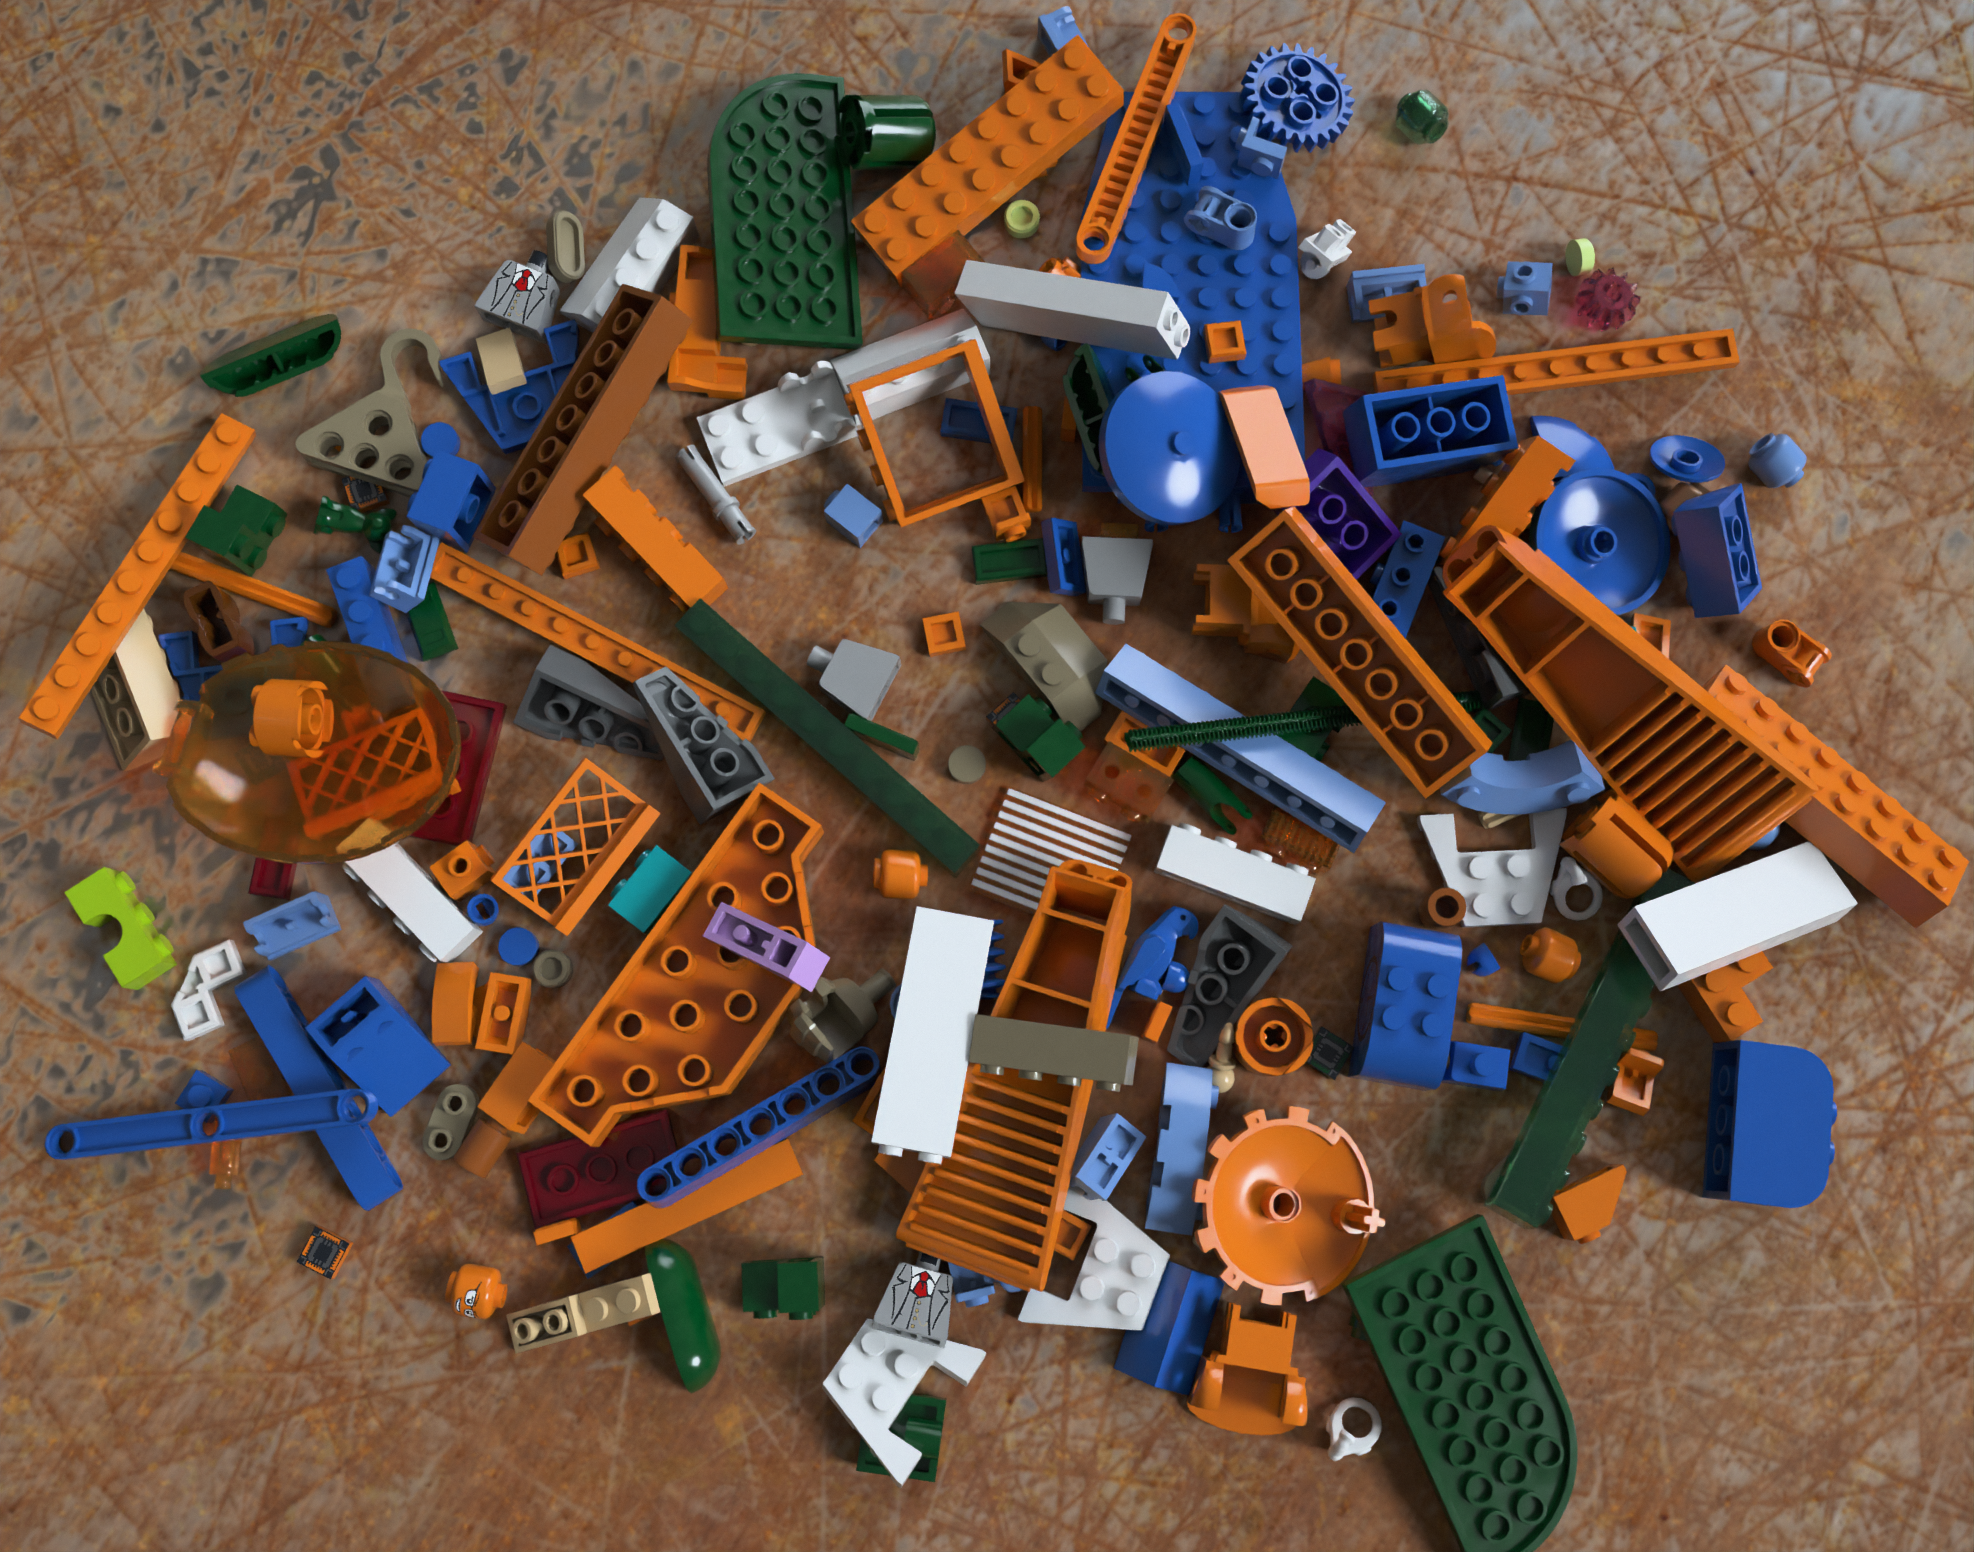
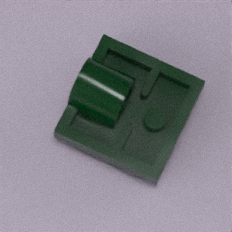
M912 1393L889 1428L890 1432L922 1453L920 1460L908 1479L935 1482L947 1398ZM861 1437L856 1471L890 1476L878 1458L874 1457L870 1452L869 1446Z

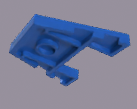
M575 319L544 328L554 361L552 364L524 372L527 384L495 395L491 394L487 384L482 385L477 365L471 352L439 361L441 368L504 454L526 447L578 359L579 327Z
M296 617L270 621L271 659L200 667L197 633L191 630L159 634V642L162 648L166 650L171 662L169 664L173 675L178 679L185 695L183 696L200 739L207 742L249 736L254 714V706L251 702L252 690L256 685H263L270 679H295L299 664L295 653L302 642L305 641L309 626L306 618Z

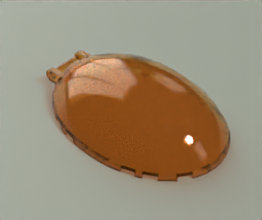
M304 641L303 646L285 647L283 644L271 645L268 652L254 656L246 652L222 663L223 670L201 684L199 690L201 697L199 701L177 700L174 710L178 713L161 761H156L152 770L158 775L168 777L166 788L174 801L172 806L187 823L215 842L237 852L269 861L287 864H332L355 860L384 850L403 841L427 823L447 798L454 782L461 753L460 727L451 703L438 685L416 666L394 657L391 653L370 646L337 641ZM270 679L320 681L325 684L328 690H322L325 699H332L334 724L330 741L322 742L318 749L324 751L321 756L317 758L271 756L265 754L260 747H253L251 745L249 731L253 725L254 714L251 693L256 685H263Z

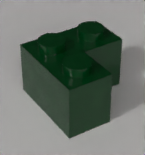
M236 485L221 512L206 505L202 507L185 538L212 558L252 577L254 572L265 563L267 550L273 539L282 533L286 523L285 518L288 514L276 503L242 486Z
M1028 694L991 728L1038 779L1044 782L1053 778L1086 746L1080 741L1083 738L1082 733L1070 721L1063 723L1060 718L1053 721L1049 717L1052 713L1049 706L1038 696L1033 699Z
M824 1257L752 1260L741 1263L743 1312H753L754 1319L777 1317V1310L778 1313H789V1320L812 1319L813 1315H816V1311H820L825 1305Z

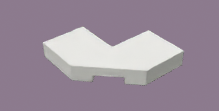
M229 939L194 954L187 968L189 970L171 1004L185 1041L193 1040L225 1026L212 990L247 975L234 940Z

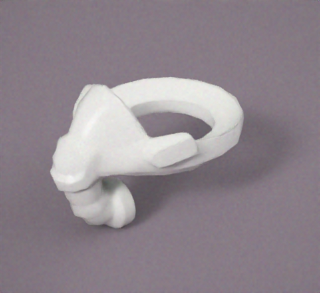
M1564 857L1560 862L1561 867L1558 877L1552 882L1549 892L1553 896L1555 906L1560 914L1576 921L1585 920L1593 916L1600 908L1603 899L1602 888L1599 881L1586 869L1580 867L1574 858ZM1574 885H1588L1593 892L1592 904L1584 911H1571L1565 901L1567 891Z
M1354 1397L1342 1400L1335 1407L1332 1414L1327 1417L1326 1431L1330 1434L1329 1458L1333 1461H1338L1343 1456L1350 1454L1361 1456L1371 1450V1447L1378 1440L1382 1431V1424L1378 1411L1370 1402ZM1360 1407L1370 1415L1372 1429L1367 1436L1355 1438L1344 1430L1342 1416L1348 1408Z

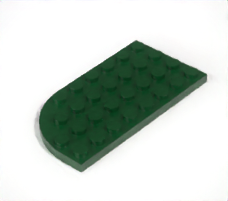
M791 73L763 79L739 93L728 104L717 122L711 137L707 156L717 341L854 350L860 349L863 345L855 229L851 223V220L854 218L851 172L849 164L841 163L834 140V135H840L842 113H836L840 100L845 96L844 77Z
M1476 1214L1341 1283L1461 1552H1534L1549 1537L1559 1523L1571 1497L1578 1462L1576 1428L1567 1399L1483 1215Z

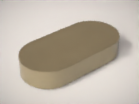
M560 211L550 217L546 224L548 266L557 280L563 283H572L582 277L585 272L583 228L580 221L572 213Z

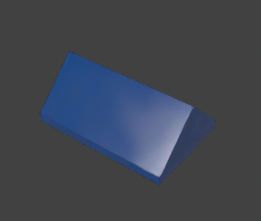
M1168 1260L1143 1330H1125L1113 1368L1151 1386L1189 1395L1224 1286L1220 1278Z

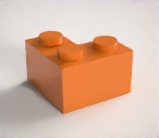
M1763 951L1677 986L1714 1043L1733 1041L1764 1022L1742 987L1773 969V966Z

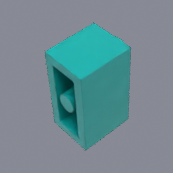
M657 845L652 851L647 849L639 856L634 865L637 870L628 881L622 879L615 886L610 894V897L613 899L608 904V906L646 935L650 933L693 874Z

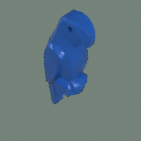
M1174 906L1166 910L1135 940L1116 983L1106 1029L1109 1028L1123 991L1128 985V990L1157 1001L1158 997L1162 994V987L1158 981L1166 973L1173 959L1176 939L1182 936H1188L1189 939H1193L1198 932V921L1192 912Z

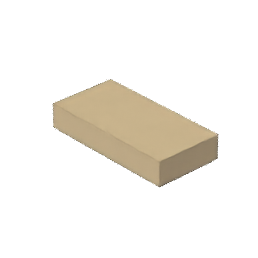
M510 327L476 338L487 385L492 395L527 384L515 337Z

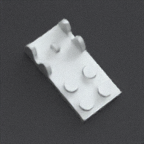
M816 362L811 368V373L802 378H799L795 373L789 372L780 378L778 387L697 417L724 487L857 437L856 430L858 428L853 416H850L843 397L844 394L830 362Z

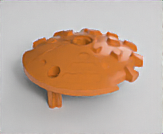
M1287 1106V1118L1266 1120L1264 1109L1250 1111L1242 1116L1246 1128L1236 1133L1230 1140L1223 1134L1216 1136L1207 1148L1208 1153L1215 1157L1206 1180L1197 1178L1192 1187L1191 1198L1193 1202L1202 1203L1205 1228L1195 1231V1238L1200 1250L1203 1253L1211 1249L1214 1250L1219 1260L1226 1267L1218 1276L1224 1284L1235 1291L1238 1290L1242 1281L1261 1289L1259 1302L1269 1305H1281L1282 1293L1302 1290L1304 1299L1308 1302L1318 1299L1333 1290L1356 1266L1367 1245L1370 1233H1376L1377 1226L1384 1227L1385 1219L1379 1218V1210L1374 1209V1193L1370 1173L1363 1155L1352 1138L1333 1121L1329 1123L1326 1130L1307 1122L1310 1110L1295 1106ZM1279 1195L1281 1204L1275 1212L1273 1201Z

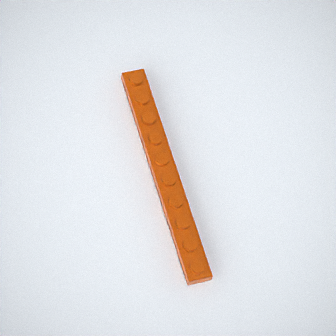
M1731 328L1376 371L1372 376L1374 392L1382 393L1503 375L1507 395L1729 369L1735 368L1740 361L1734 331Z
M223 413L219 415L19 716L21 723L56 740L59 739L187 543L188 539L185 537L204 505L211 506L255 439L256 433L254 429Z
M443 542L438 547L430 575L431 580L632 685L635 680L667 667L700 696V702L716 717L721 715L728 722L727 727L743 741L746 738L749 742L752 740L766 714L762 708Z

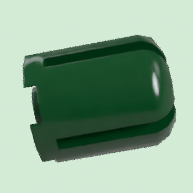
M846 95L840 100L836 113H842L840 135H834L835 146L841 163L849 164L853 168L852 170L914 169L932 154L936 141L935 121L932 118L933 113L928 102L919 96Z

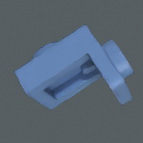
M1253 117L1249 128L1245 129L1242 127L1235 144V149L1240 151L1237 165L1250 169L1257 175L1278 179L1283 167L1287 147L1256 137L1260 119Z
M948 1262L950 1274L953 1277L956 1303L965 1301L966 1308L988 1303V1295L995 1294L992 1278Z

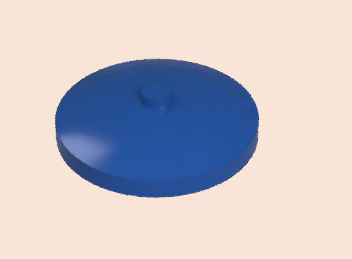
M1172 371L1156 372L1143 376L1125 386L1113 398L1102 419L1099 432V456L1105 478L1117 498L1136 515L1162 525H1181L1209 515L1231 493L1238 477L1241 456L1220 396L1201 380L1188 374Z
M1607 468L1583 470L1553 485L1555 490L1534 511L1530 525L1529 546L1534 551L1537 548L1541 550L1616 615L1630 612L1644 604L1660 586L1666 574L1670 558L1669 528L1664 513L1655 497L1638 480L1623 472Z

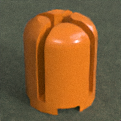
M1610 789L1597 798L1602 803L1599 807L1594 806L1583 816L1581 814L1578 815L1562 834L1561 838L1565 841L1559 843V845L1616 897L1622 899L1634 898L1652 888L1661 879L1662 873L1666 872L1672 863L1674 849L1666 837L1613 789Z

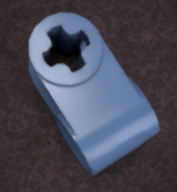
M1202 187L1198 194L1199 200L1197 204L1184 217L1186 226L1196 234L1211 238L1230 249L1243 250L1249 247L1254 239L1257 213L1254 207L1224 194L1215 187ZM1240 224V225H1243V226H1245V227H1244V228H1237V227H1235V226H1233V225Z

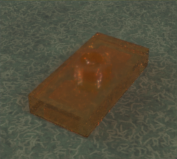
M260 1036L228 1051L249 1101L294 1096Z

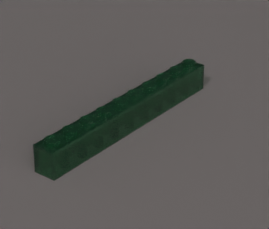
M701 598L675 624L678 632L687 642L955 879L980 852V844Z
M1668 868L1666 872L1662 873L1661 879L1652 888L1634 897L1627 914L1637 905L1696 883ZM1620 928L1484 1203L1485 1207L1524 1229L1538 1228L1539 1225L1543 1226L1549 1219L1553 1210V1205L1550 1201L1556 1189L1558 1191L1561 1190L1570 1175V1170L1567 1168L1572 1155L1576 1156L1582 1150L1587 1139V1135L1583 1132L1589 1120H1595L1602 1109L1604 1101L1600 1097L1605 1087L1611 1086L1618 1076L1620 1066L1616 1064L1622 1052L1626 1053L1630 1049L1636 1038V1032L1633 1031V1028L1638 1018H1644L1652 1005V999L1649 998V995L1656 984Z

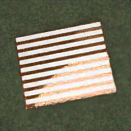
M1008 786L990 833L985 836L986 843L967 891L1034 916L1052 866L1059 867L1067 860L1076 859L1120 871L1134 834Z

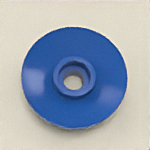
M1674 435L1663 437L1653 443L1649 453L1652 464L1660 472L1679 481L1693 483L1712 481L1718 478L1725 468V458L1716 447L1701 439L1689 436Z

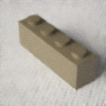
M975 1014L969 1062L981 1064L980 1072L1004 1075L1005 1068L1019 1069L1018 1078L1042 1081L1043 1073L1058 1075L1057 1083L1081 1086V1080L1088 1079L1097 1081L1096 1089L1120 1092L1121 1084L1133 1086L1139 1037Z

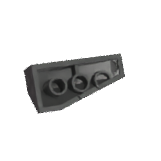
M1441 567L1433 569L1427 583L1471 683L1474 689L1480 692V700L1483 701V706L1490 711L1519 698L1526 697L1531 691L1472 621L1443 594V591L1447 588L1442 577L1443 569Z
M549 645L534 671L513 723L547 739L560 741L562 737L582 741V746L594 748L595 744L615 747L619 753L662 761L664 754L642 704L585 661Z
M664 667L634 681L633 686L677 787L699 825L731 810L747 799L759 782L766 786L775 779L756 747L746 738L743 741L728 728V722L721 715L716 717L700 702V696L669 668Z
M1224 905L1201 936L1196 960L1188 979L1189 985L1186 989L1182 1005L1179 1008L1167 1051L1185 1065L1203 1067L1217 1049V1045L1220 1042L1218 1040L1219 1034L1225 1024L1229 1022L1234 1026L1241 1013L1251 1004L1292 949L1293 945L1263 923Z

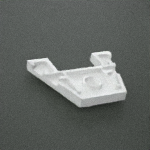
M1566 808L1529 814L1532 849L1460 853L1457 851L1454 814L1420 815L1417 817L1419 829L1423 831L1431 849L1432 859L1436 861L1443 877L1444 887L1457 890L1465 899L1466 913L1460 921L1462 928L1527 925L1542 922L1559 843L1566 820Z
M1069 1186L1064 1210L1097 1224L1078 1279L1068 1301L1046 1291L1039 1292L1031 1289L1027 1294L1018 1320L1026 1323L1143 1330L1170 1254L1112 1206L1107 1200L1102 1201L1101 1199H1086L1082 1196L1085 1192L1082 1188Z
M867 1318L823 1382L822 1389L853 1429L855 1428L866 1442L870 1452L885 1467L895 1485L902 1488L920 1460L922 1453L890 1432V1426L930 1366L937 1367L966 1387L984 1360L986 1352L949 1340L946 1341L945 1348H940L872 1329L873 1320Z

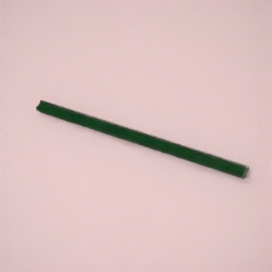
M1477 690L1462 691L1461 693L1453 692L1452 694L1466 712L1468 710L1469 712H1472V710L1476 712V709L1483 707V701L1480 700V692ZM1339 705L1338 707H1325L1321 709L1313 708L1312 710L1304 709L1303 711H1290L1286 713H1269L1268 715L1264 714V716L1255 715V717L1246 716V718L1237 717L1233 719L1210 720V722L1201 721V723L1197 722V724L1192 722V724L1188 723V725L1183 723V725L1174 724V726L1138 728V730H1128V733H1125L1124 740L1127 742L1129 752H1132V750L1136 752L1137 749L1141 751L1142 748L1143 751L1146 748L1150 750L1151 747L1153 750L1155 747L1159 749V746L1163 749L1164 746L1168 748L1169 745L1172 748L1173 745L1177 747L1178 744L1181 747L1182 744L1186 746L1187 743L1190 746L1191 743L1195 745L1196 742L1197 744H1200V742L1204 744L1205 741L1206 743H1209V741L1213 743L1214 740L1215 742H1218V740L1222 742V739L1224 741H1227V739L1231 741V738L1235 740L1236 737L1240 740V737L1244 739L1245 736L1249 739V736L1253 738L1255 735L1257 738L1258 735L1262 737L1264 734L1266 737L1267 734L1271 736V733L1275 736L1276 733L1280 735L1281 732L1283 735L1284 732L1288 734L1290 731L1292 734L1293 730L1297 733L1298 730L1302 732V729L1304 732H1306V729L1308 731L1311 729L1314 731L1315 728L1316 730H1319V728L1323 730L1324 727L1328 729V726L1332 729V726L1340 728L1341 725L1345 727V724L1347 727L1350 724L1354 726V723L1358 726V723L1362 725V722L1348 705Z

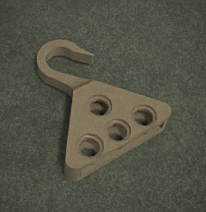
M408 328L393 333L385 340L380 350V360L385 381L383 388L374 391L296 438V449L309 465L344 477L350 476L382 486L387 491L409 498L414 492H418L423 481L422 473L427 459L411 415L410 402L396 370L395 360L399 352L406 347L418 346L425 349L435 377L440 386L443 387L442 371L439 363L442 360V355L430 335L418 329ZM381 426H389L385 434L375 435L376 430ZM341 446V450L336 456L327 457L331 449ZM376 458L373 466L366 469L361 468L364 461ZM405 469L411 470L407 478L396 480V476L400 471Z

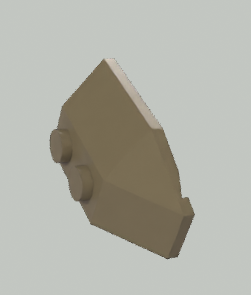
M1008 602L980 624L983 631L1032 691L1049 706L1052 711L1051 714L1056 720L1060 718L1063 723L1070 721L1082 732L1101 717L1103 698L1095 694L1107 667L1108 660L1061 604Z

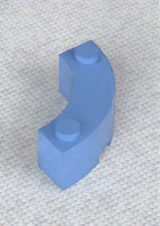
M1569 740L1554 748L1529 754L1526 758L1527 760L1504 761L1502 755L1486 752L1440 787V792L1442 796L1450 801L1473 810L1495 814L1519 815L1545 812L1575 803H1583L1595 794L1605 790L1601 774L1575 742Z
M1166 1062L1160 1094L1157 1133L1159 1134L1156 1157L1153 1159L1146 1200L1145 1229L1192 1236L1195 1220L1202 1221V1203L1193 1202L1191 1196L1194 1181L1197 1178L1202 1179L1210 1109H1216L1218 1102L1219 1086L1212 1085L1213 1069Z

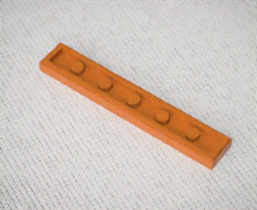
M786 1139L769 1147L668 1207L655 1208L646 1202L573 1235L571 1239L586 1274L804 1174L789 1139Z

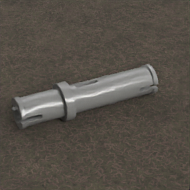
M695 445L687 446L688 454L684 448L676 454L675 459L680 463L712 507L714 518L717 521H722L735 539L736 544L745 543L742 538L743 536H745L747 541L756 534V529L752 527L739 509L740 503L736 497H730L701 457Z

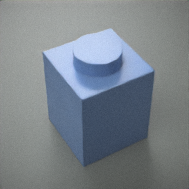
M846 484L841 491L835 490L824 504L826 508L824 510L826 522L859 548L864 545L883 522L881 509L849 484Z

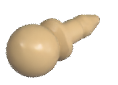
M1229 1022L1225 1024L1219 1034L1218 1040L1220 1042L1217 1045L1216 1054L1209 1057L1208 1062L1210 1065L1207 1067L1208 1069H1213L1212 1085L1219 1086V1093L1228 1091L1233 1086L1235 1080L1232 1069L1235 1068L1236 1061L1231 1058L1234 1030L1232 1023Z

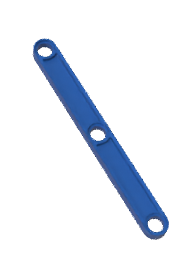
M345 1089L60 1124L54 1126L48 1132L45 1139V1148L49 1156L54 1159L74 1160L357 1126L369 1123L375 1118L378 1112V1101L376 1096L369 1090ZM359 1095L365 1100L366 1107L364 1113L360 1117L355 1118L349 1111V1104L355 1096ZM209 1114H214L218 1119V1128L214 1134L209 1136L203 1130V1121ZM68 1131L72 1134L74 1142L71 1150L65 1153L61 1150L59 1142L61 1136Z

